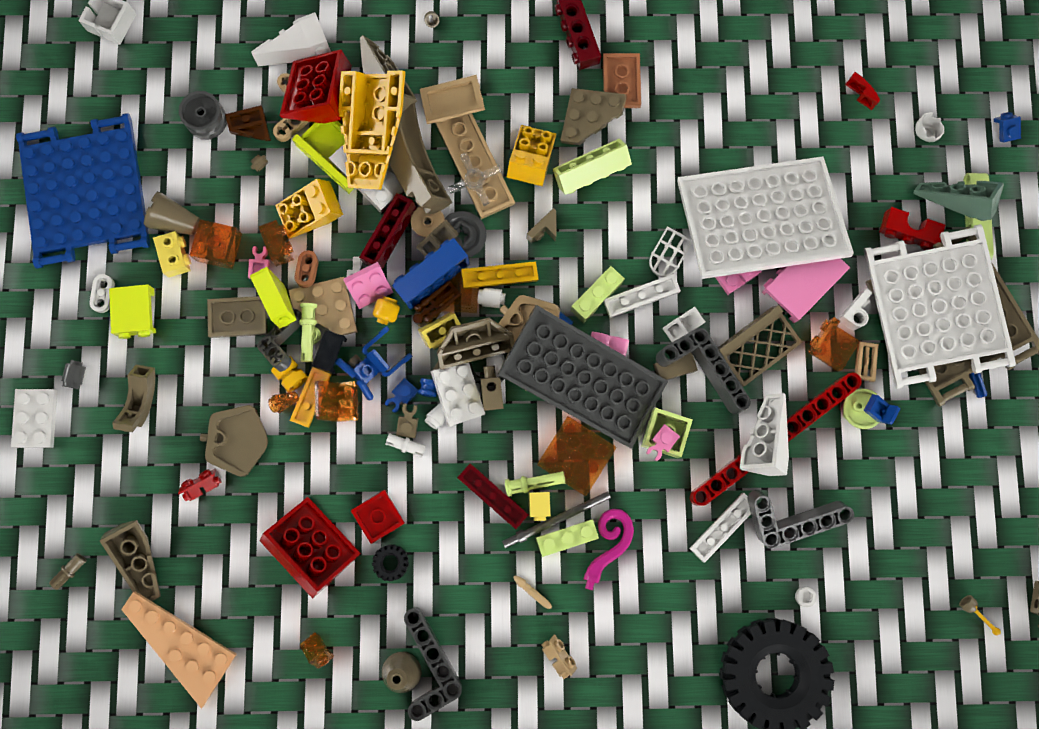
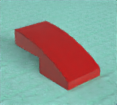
M854 72L845 85L860 94L857 99L858 102L872 110L879 103L880 98L873 87L861 75Z

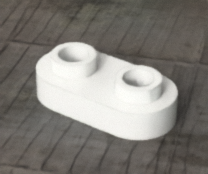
M101 274L93 280L90 307L98 313H105L110 309L109 288L115 287L114 280L111 277ZM107 282V287L103 288V284ZM104 301V305L100 307V303Z

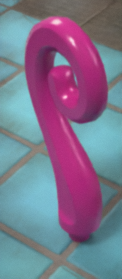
M621 509L607 510L599 518L598 531L605 539L614 540L618 538L621 532L619 527H615L612 531L606 529V523L610 519L621 521L624 531L620 542L616 546L595 558L588 566L584 575V580H587L586 589L593 590L594 584H599L603 569L622 555L633 539V522L629 515Z

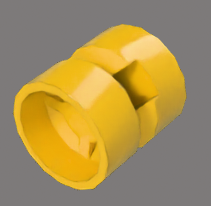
M289 356L292 360L291 364L285 371L279 372L274 367L271 370L277 380H282L281 385L288 393L298 389L308 378L302 369H297L298 364L291 356Z

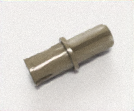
M77 553L65 566L63 565L57 575L49 582L51 587L58 590L70 577L73 578L75 576L74 573L87 562L85 557Z

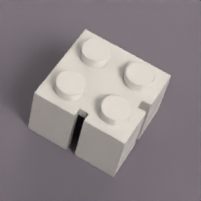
M89 0L88 4L97 14V17L89 7H85L78 21L88 32L121 45L136 16V12L128 2L123 0Z

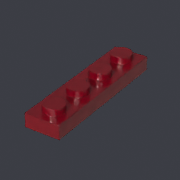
M471 463L457 477L513 528L517 529L529 515Z

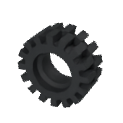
M386 545L375 552L372 566L378 578H382L384 581H394L406 573L409 566V558L405 550L400 546ZM393 555L397 558L398 566L395 570L389 571L383 566V560L386 556Z

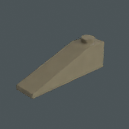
M138 521L122 523L105 532L100 539V543L133 592L136 591L150 601L159 598L161 593L148 537Z

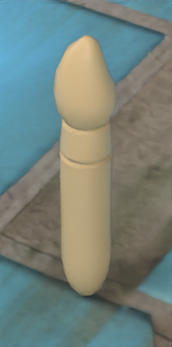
M519 576L513 577L516 584L547 609L552 608L551 603L531 585L526 583V580Z

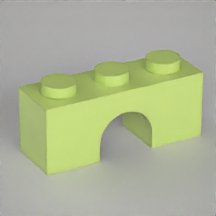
M610 266L571 306L570 311L580 321L585 323L605 299L610 297L622 285L625 278Z
M593 519L536 537L542 557L599 539Z

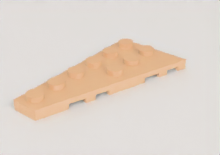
M134 591L121 610L202 709L237 654Z

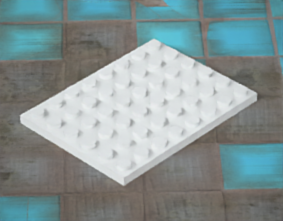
M823 156L678 177L677 182L701 279L852 257L854 254Z

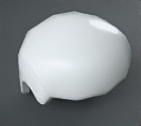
M933 112L924 113L917 121L915 127L917 136L926 142L938 141L944 134L941 118H934L932 116Z

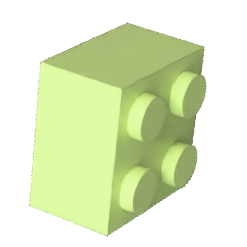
M654 408L651 412L641 447L648 449L651 446H655L656 443L652 439L665 424L680 437L669 452L662 450V453L675 458L682 457L693 419Z

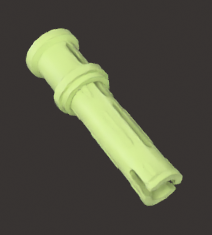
M301 303L302 316L299 320L302 326L300 362H313L314 326L317 324V320H315L317 304Z
M563 471L531 478L521 476V479L516 480L505 479L508 497L521 492L526 494L532 489L565 484Z

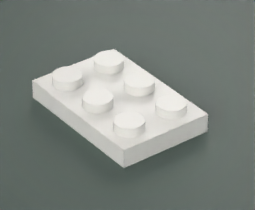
M469 362L430 371L448 427L485 415Z
M15 389L11 438L12 448H54L57 390Z

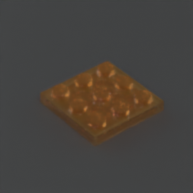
M567 416L537 463V466L549 474L563 471L565 484L586 497L617 447Z

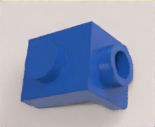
M1012 112L1002 113L1000 117L994 118V122L999 123L1000 142L1021 138V116L1013 115Z
M872 394L864 411L877 422L892 425L900 408L888 404L879 395Z

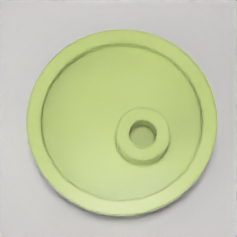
M857 389L844 400L843 417L856 428L870 429L880 423L864 411L872 394L877 395L872 390Z

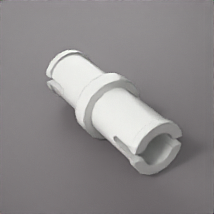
M389 433L385 445L402 450L401 452L403 453L409 452L420 457L423 456L426 445L410 441V438L406 437L404 439Z

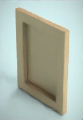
M477 75L420 89L422 107L424 108L427 124L485 110Z

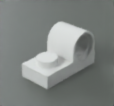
M867 288L861 291L837 320L851 330L859 329L867 324L869 317L863 308L870 302L869 297L872 292ZM853 316L859 318V323L854 321Z

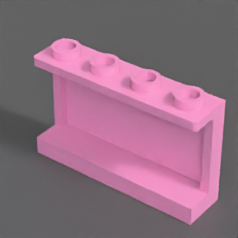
M842 259L781 267L776 272L778 276L774 280L770 278L763 285L765 289L762 293L764 295L766 293L769 294L791 315L789 319L796 323L850 267Z

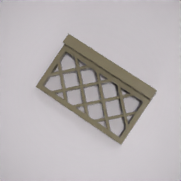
M779 305L769 308L717 347L742 387L746 386L803 343L782 314L783 310ZM778 318L783 324L782 331L773 330L774 321ZM761 331H768L767 342L758 341ZM772 332L781 334L780 344L771 343ZM785 334L791 335L795 342L792 345H784ZM746 342L754 343L752 353L743 352ZM758 343L766 345L765 355L756 354ZM770 345L779 347L776 357L769 356ZM732 353L739 354L738 364H731L727 357ZM743 354L752 356L750 367L741 365ZM756 357L765 358L763 367H754ZM741 368L750 369L749 377L743 381L740 376Z

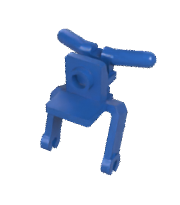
M387 326L362 347V353L365 355V358L354 369L341 358H337L335 362L351 378L354 377L357 380L356 384L369 401L373 399V394L367 383L378 373L383 377L390 376L413 357L408 353L388 370L390 368L376 350L367 351L371 345L390 330Z

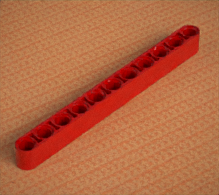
M849 373L840 377L787 418V425L791 423L794 426L793 433L788 431V442L857 390L862 383L861 377L857 373ZM847 378L852 380V387L847 384ZM833 389L838 392V398L832 395ZM818 400L824 405L822 410L817 406ZM803 412H806L809 415L808 421H805L803 419ZM741 454L690 493V501L693 505H707L748 473V471L740 469ZM728 469L734 471L733 479L727 477L726 472ZM713 480H716L719 483V489L717 491L713 490L711 487V483ZM698 492L704 495V500L701 503L696 500Z

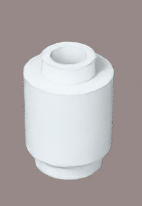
M479 289L477 303L482 304L483 307L500 308L501 305L505 304L506 294L502 293V289Z

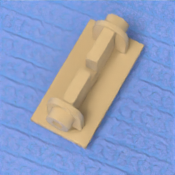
M553 635L549 641L547 640L541 644L542 650L549 661L554 658L557 659L552 665L558 675L565 679L569 675L572 676L576 671V663L566 652L563 642L556 635Z

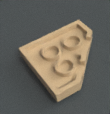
M345 277L315 283L308 288L299 287L289 290L294 310L297 309L302 313L301 303L317 304L315 309L317 324L340 335L358 332L349 292L343 280Z

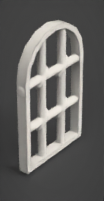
M667 226L654 251L651 252L649 265L652 272L661 277L674 274L679 269L683 258L690 248L692 239ZM667 230L673 233L668 243L662 240ZM675 235L682 237L677 248L671 245ZM684 239L690 242L685 252L680 250ZM661 242L665 245V248L659 256L655 254V251ZM668 247L674 249V253L669 261L664 259V254ZM677 252H679L683 256L678 265L673 264V259ZM653 256H655L658 260L654 268L652 266ZM661 260L667 265L662 274L656 271ZM670 265L676 268L673 272L665 274Z

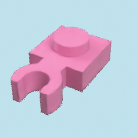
M256 246L252 248L255 259H249V279H251V274L265 267H270V261L265 259L268 255V249L263 246V252L260 254L257 253L258 248Z
M664 424L652 439L656 443L655 446L649 447L646 454H650L652 450H655L657 456L654 460H659L662 456V450L669 452L680 436Z

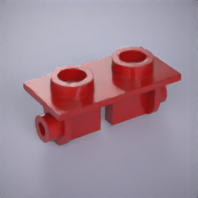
M216 468L211 471L207 469L201 472L199 477L194 480L188 479L184 481L178 494L184 492L182 494L185 501H192L203 495L201 487L204 488L206 493L218 487L222 481L219 476L215 477Z

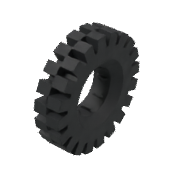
M759 619L750 622L751 625L748 627L743 626L737 631L738 635L735 638L731 637L727 643L729 648L727 652L723 651L721 658L723 668H720V679L723 680L724 684L721 686L724 695L729 699V704L744 720L758 729H795L798 727L805 729L811 725L809 721L812 718L817 721L823 714L820 710L822 706L828 707L831 697L827 696L829 690H834L835 680L830 678V674L834 673L833 664L827 659L830 655L825 646L820 645V640L813 633L808 632L806 628L784 619ZM772 653L780 656V653L790 659L789 663L794 666L795 676H793V684L783 694L775 696L774 693H771V695H767L762 692V686L757 684V666L762 659H766L765 656Z

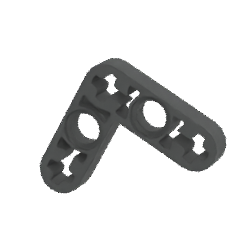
M297 309L294 310L296 321L282 328L275 326L257 345L258 350L279 372L285 371L292 361L280 345L301 326L299 320L302 313Z

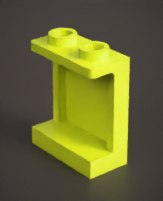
M148 284L109 288L111 334L118 336L119 339H129L132 335L149 337L150 334L156 333V329L152 326L151 296H155L154 288Z

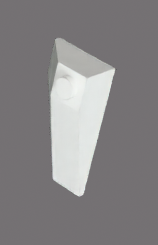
M315 12L298 18L289 29H282L279 32V36L273 40L268 39L251 51L258 67L293 63L296 60L331 52Z
M341 146L329 157V160L347 178L345 167L347 156L343 151V146ZM388 170L381 190L357 188L380 214L388 208L396 193L400 195L404 193L395 174Z
M768 394L765 396L758 412V421L755 427L751 428L749 433L751 437L748 444H744L742 449L740 469L766 476L787 475L789 449L786 394Z

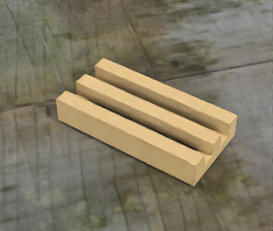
M857 343L855 373L861 377L862 381L875 382L879 344ZM863 347H865V350H864V361H863V372H862V375H861L862 358H863ZM870 347H871V348H872V356H871V368H870V377H869V376H867V373H868V365H869V350H870Z

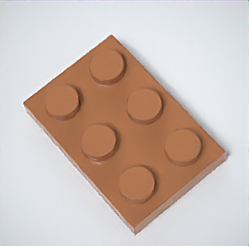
M603 53V92L626 94L624 108H641L640 53Z

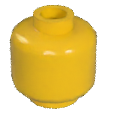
M386 296L377 299L372 313L374 317L378 318L376 322L388 325V322L394 323L400 311V306L397 304L398 301Z

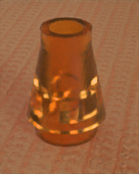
M295 391L272 395L268 400V405L272 412L281 413L298 402L299 397Z

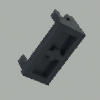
M325 330L312 367L335 374L333 367L343 342H347V338L344 335Z

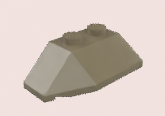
M491 318L453 326L437 351L440 370L510 352L514 345L513 334Z

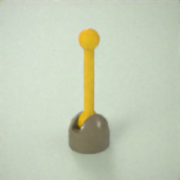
M967 595L960 601L959 606L968 613L975 612L992 629L994 635H1000V629L994 627L977 610L978 603L972 595Z

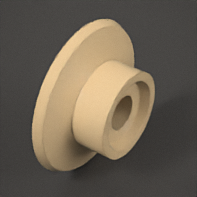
M418 207L411 216L413 230L422 237H427L445 221L441 211L434 214H426L423 207ZM430 220V224H425V221Z

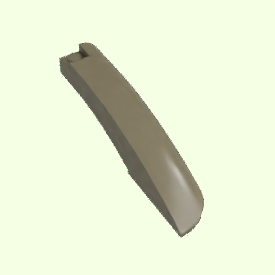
M363 35L360 37L364 74H387V71H400L391 58L379 49L377 44ZM405 81L403 111L389 164L405 194L415 198L416 203L423 207L426 214H434L447 208L453 202L436 175L427 155L415 107L417 99Z

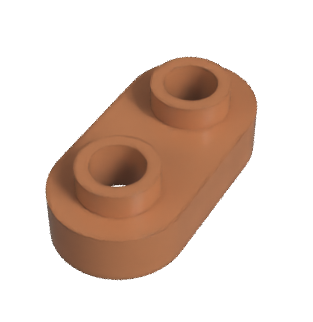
M304 251L298 257L294 278L301 288L311 287L315 282L319 260L313 251Z

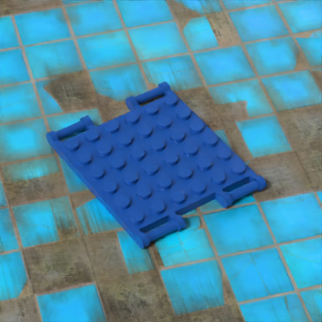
M129 113L122 114L120 117L103 120L92 119L90 122L93 133L59 139L56 127H49L48 130L24 134L21 132L16 134L19 144L34 256L33 265L36 269L53 263L74 262V248L109 242L108 246L111 254H117L119 251L133 248L150 247L149 231L144 225L146 211L132 119ZM119 124L125 125V128L101 132L102 127ZM50 137L51 140L48 142L27 145V141L37 140ZM141 236L140 240L124 243L117 242V240ZM66 250L65 254L44 258L42 254Z

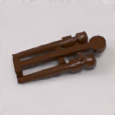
M449 280L426 299H422L420 304L414 306L416 312H420L423 309L421 314L413 316L414 323L421 324L424 318L425 322L430 324L433 321L432 319L440 316L439 314L462 294ZM449 285L451 289L437 301H434L433 299ZM453 293L456 294V295L453 296L451 299H449L447 302H445L442 306H439L444 300H446V299H447L449 296H451ZM431 302L432 305L426 309L425 307Z

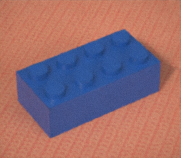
M454 238L451 240L447 239L436 252L431 251L428 253L423 262L414 264L409 269L410 272L397 277L392 286L407 307L412 310L416 304L421 303L422 299H426L435 290L459 274L461 269L470 265L469 257Z

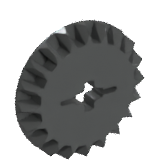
M466 211L454 212L444 218L459 233L458 235L461 232L460 226H462L464 234H467L464 237V245H462L460 237H455L454 239L468 257L478 254L486 241V229L481 219L473 213Z

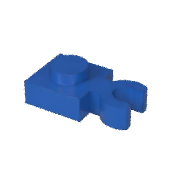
M404 378L392 391L395 397L387 399L385 405L388 406L394 402L396 406L392 411L396 413L400 409L401 402L408 404L418 393V389Z

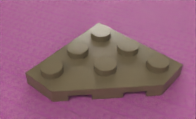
M572 88L562 130L561 143L581 145L585 142V139L592 134L598 133L613 119L622 116L626 94Z

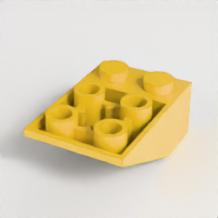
M521 125L509 160L506 178L543 187L557 134Z
M315 179L275 205L288 239L327 225L344 215L331 182L321 179Z

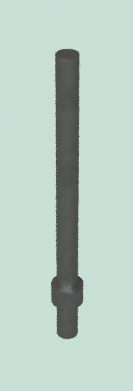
M607 491L525 531L522 529L516 532V535L503 540V545L507 548L518 542H525L528 537L611 499L610 494Z

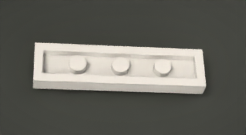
M674 274L606 298L603 303L609 318L680 293L681 290Z
M741 493L689 548L703 563L751 515L748 496L745 493Z

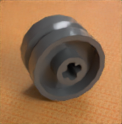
M195 91L184 97L179 105L178 113L180 119L193 136L199 139L210 140L216 138L224 131L227 124L226 113L212 94L206 91Z

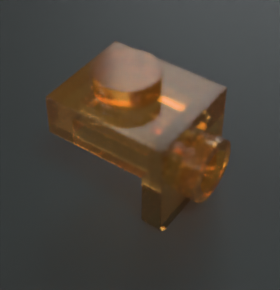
M316 632L300 644L308 662L318 669L325 666L334 657L333 653L327 650L320 635Z

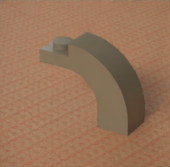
M135 365L129 372L127 400L124 408L113 421V429L133 432L136 427L143 426L149 414L154 396L155 368Z

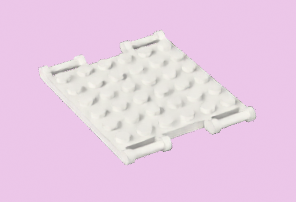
M981 224L965 230L950 233L948 231L941 232L940 237L944 247L907 254L903 240L888 246L873 249L871 247L864 248V256L867 260L896 389L903 388L905 385L926 381L929 383L936 382L934 366L971 359V368L974 374L981 373L983 370L1003 366L1014 367L1016 365L984 229ZM973 235L977 238V240L954 245L951 242L954 239ZM899 252V256L874 260L876 255ZM999 353L1005 354L1004 359L980 363L979 357ZM926 368L927 371L926 374L906 378L901 377L902 372Z

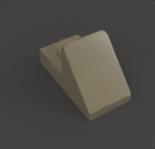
M554 208L527 233L526 239L531 244L535 240L539 241L545 235L544 231L556 241V210Z

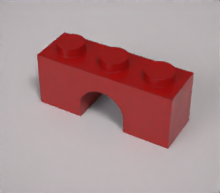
M891 207L884 213L879 233L884 234L885 237L901 239L905 244L919 245L923 250L933 249L934 244L941 243L940 234L944 232L946 224L926 219L920 224L919 230H915L908 224L909 212Z

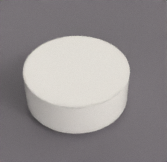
M801 587L795 593L796 602L803 607H811L816 602V593L809 587Z

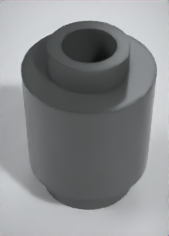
M70 360V364L65 363L61 380L63 381L62 386L79 389L86 367L82 366L83 362Z

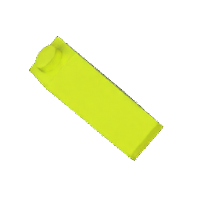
M268 267L250 275L271 321L276 326L282 328L297 320L285 285Z

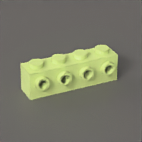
M619 138L553 168V172L559 189L566 195L574 193L583 186H589L601 178H606L616 171H622L627 166L632 165L627 145Z

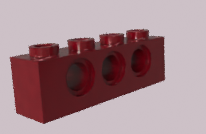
M557 0L555 11L557 16L560 15L561 29L563 32H566V43L568 48L572 49L573 63L577 64L579 70L600 64L601 54L582 0ZM578 29L581 32L576 33L573 30ZM579 46H585L586 49H581Z
M398 193L395 194L359 256L364 265L370 266L378 262L381 269L384 268L411 221L413 212L417 209L413 200Z

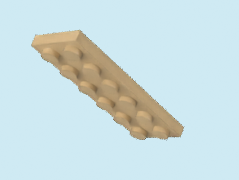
M473 114L435 122L480 218H486L515 205V201Z

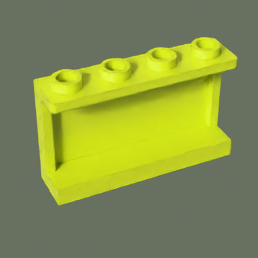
M339 121L324 124L315 122L301 137L296 134L292 138L295 146L349 194L354 188H348L347 178L329 160L332 154L345 145L344 134H341L340 127L343 124Z

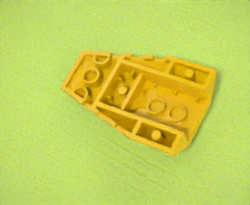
M341 71L338 111L339 117H342L343 124L340 127L341 134H344L345 140L343 151L347 156L345 167L348 188L381 190L403 111L405 71H387V74Z

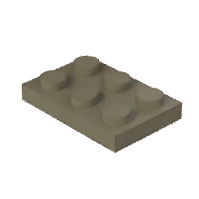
M259 296L207 299L209 338L266 335L268 333L267 311Z

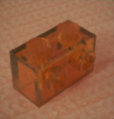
M277 220L258 226L270 259L276 267L294 260L292 256L294 250L290 241L287 242L286 240L287 231L283 224L280 225Z

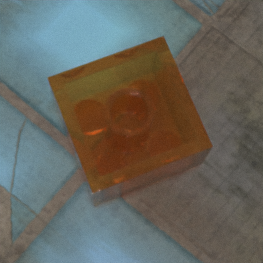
M199 219L189 256L197 262L233 269L242 233L236 227Z

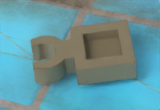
M404 403L402 411L405 415L398 417L396 436L416 438L419 418H413V415L418 410L417 404L414 405L413 411H408L407 403Z

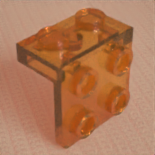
M833 317L822 323L819 335H816L810 342L811 347L808 353L834 370L842 371L857 348L859 341L837 327L840 320Z
M321 380L315 382V417L317 420L332 422L358 420V390L356 382L333 383Z

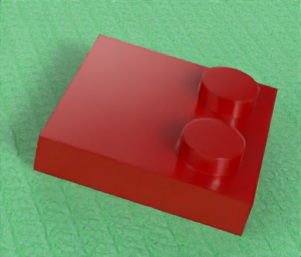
M385 489L351 509L353 516L370 544L405 524Z

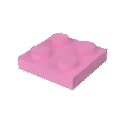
M378 262L343 279L359 309L377 301L379 298H383V296L393 293Z

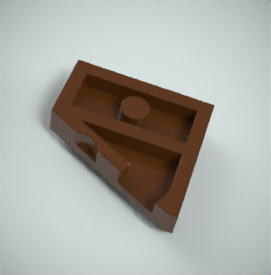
M262 105L225 114L231 134L271 141Z

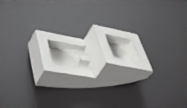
M693 307L662 329L671 342H674L700 327L706 321L697 308Z

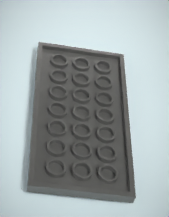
M535 305L498 372L499 376L631 449L668 383L666 379L538 305Z

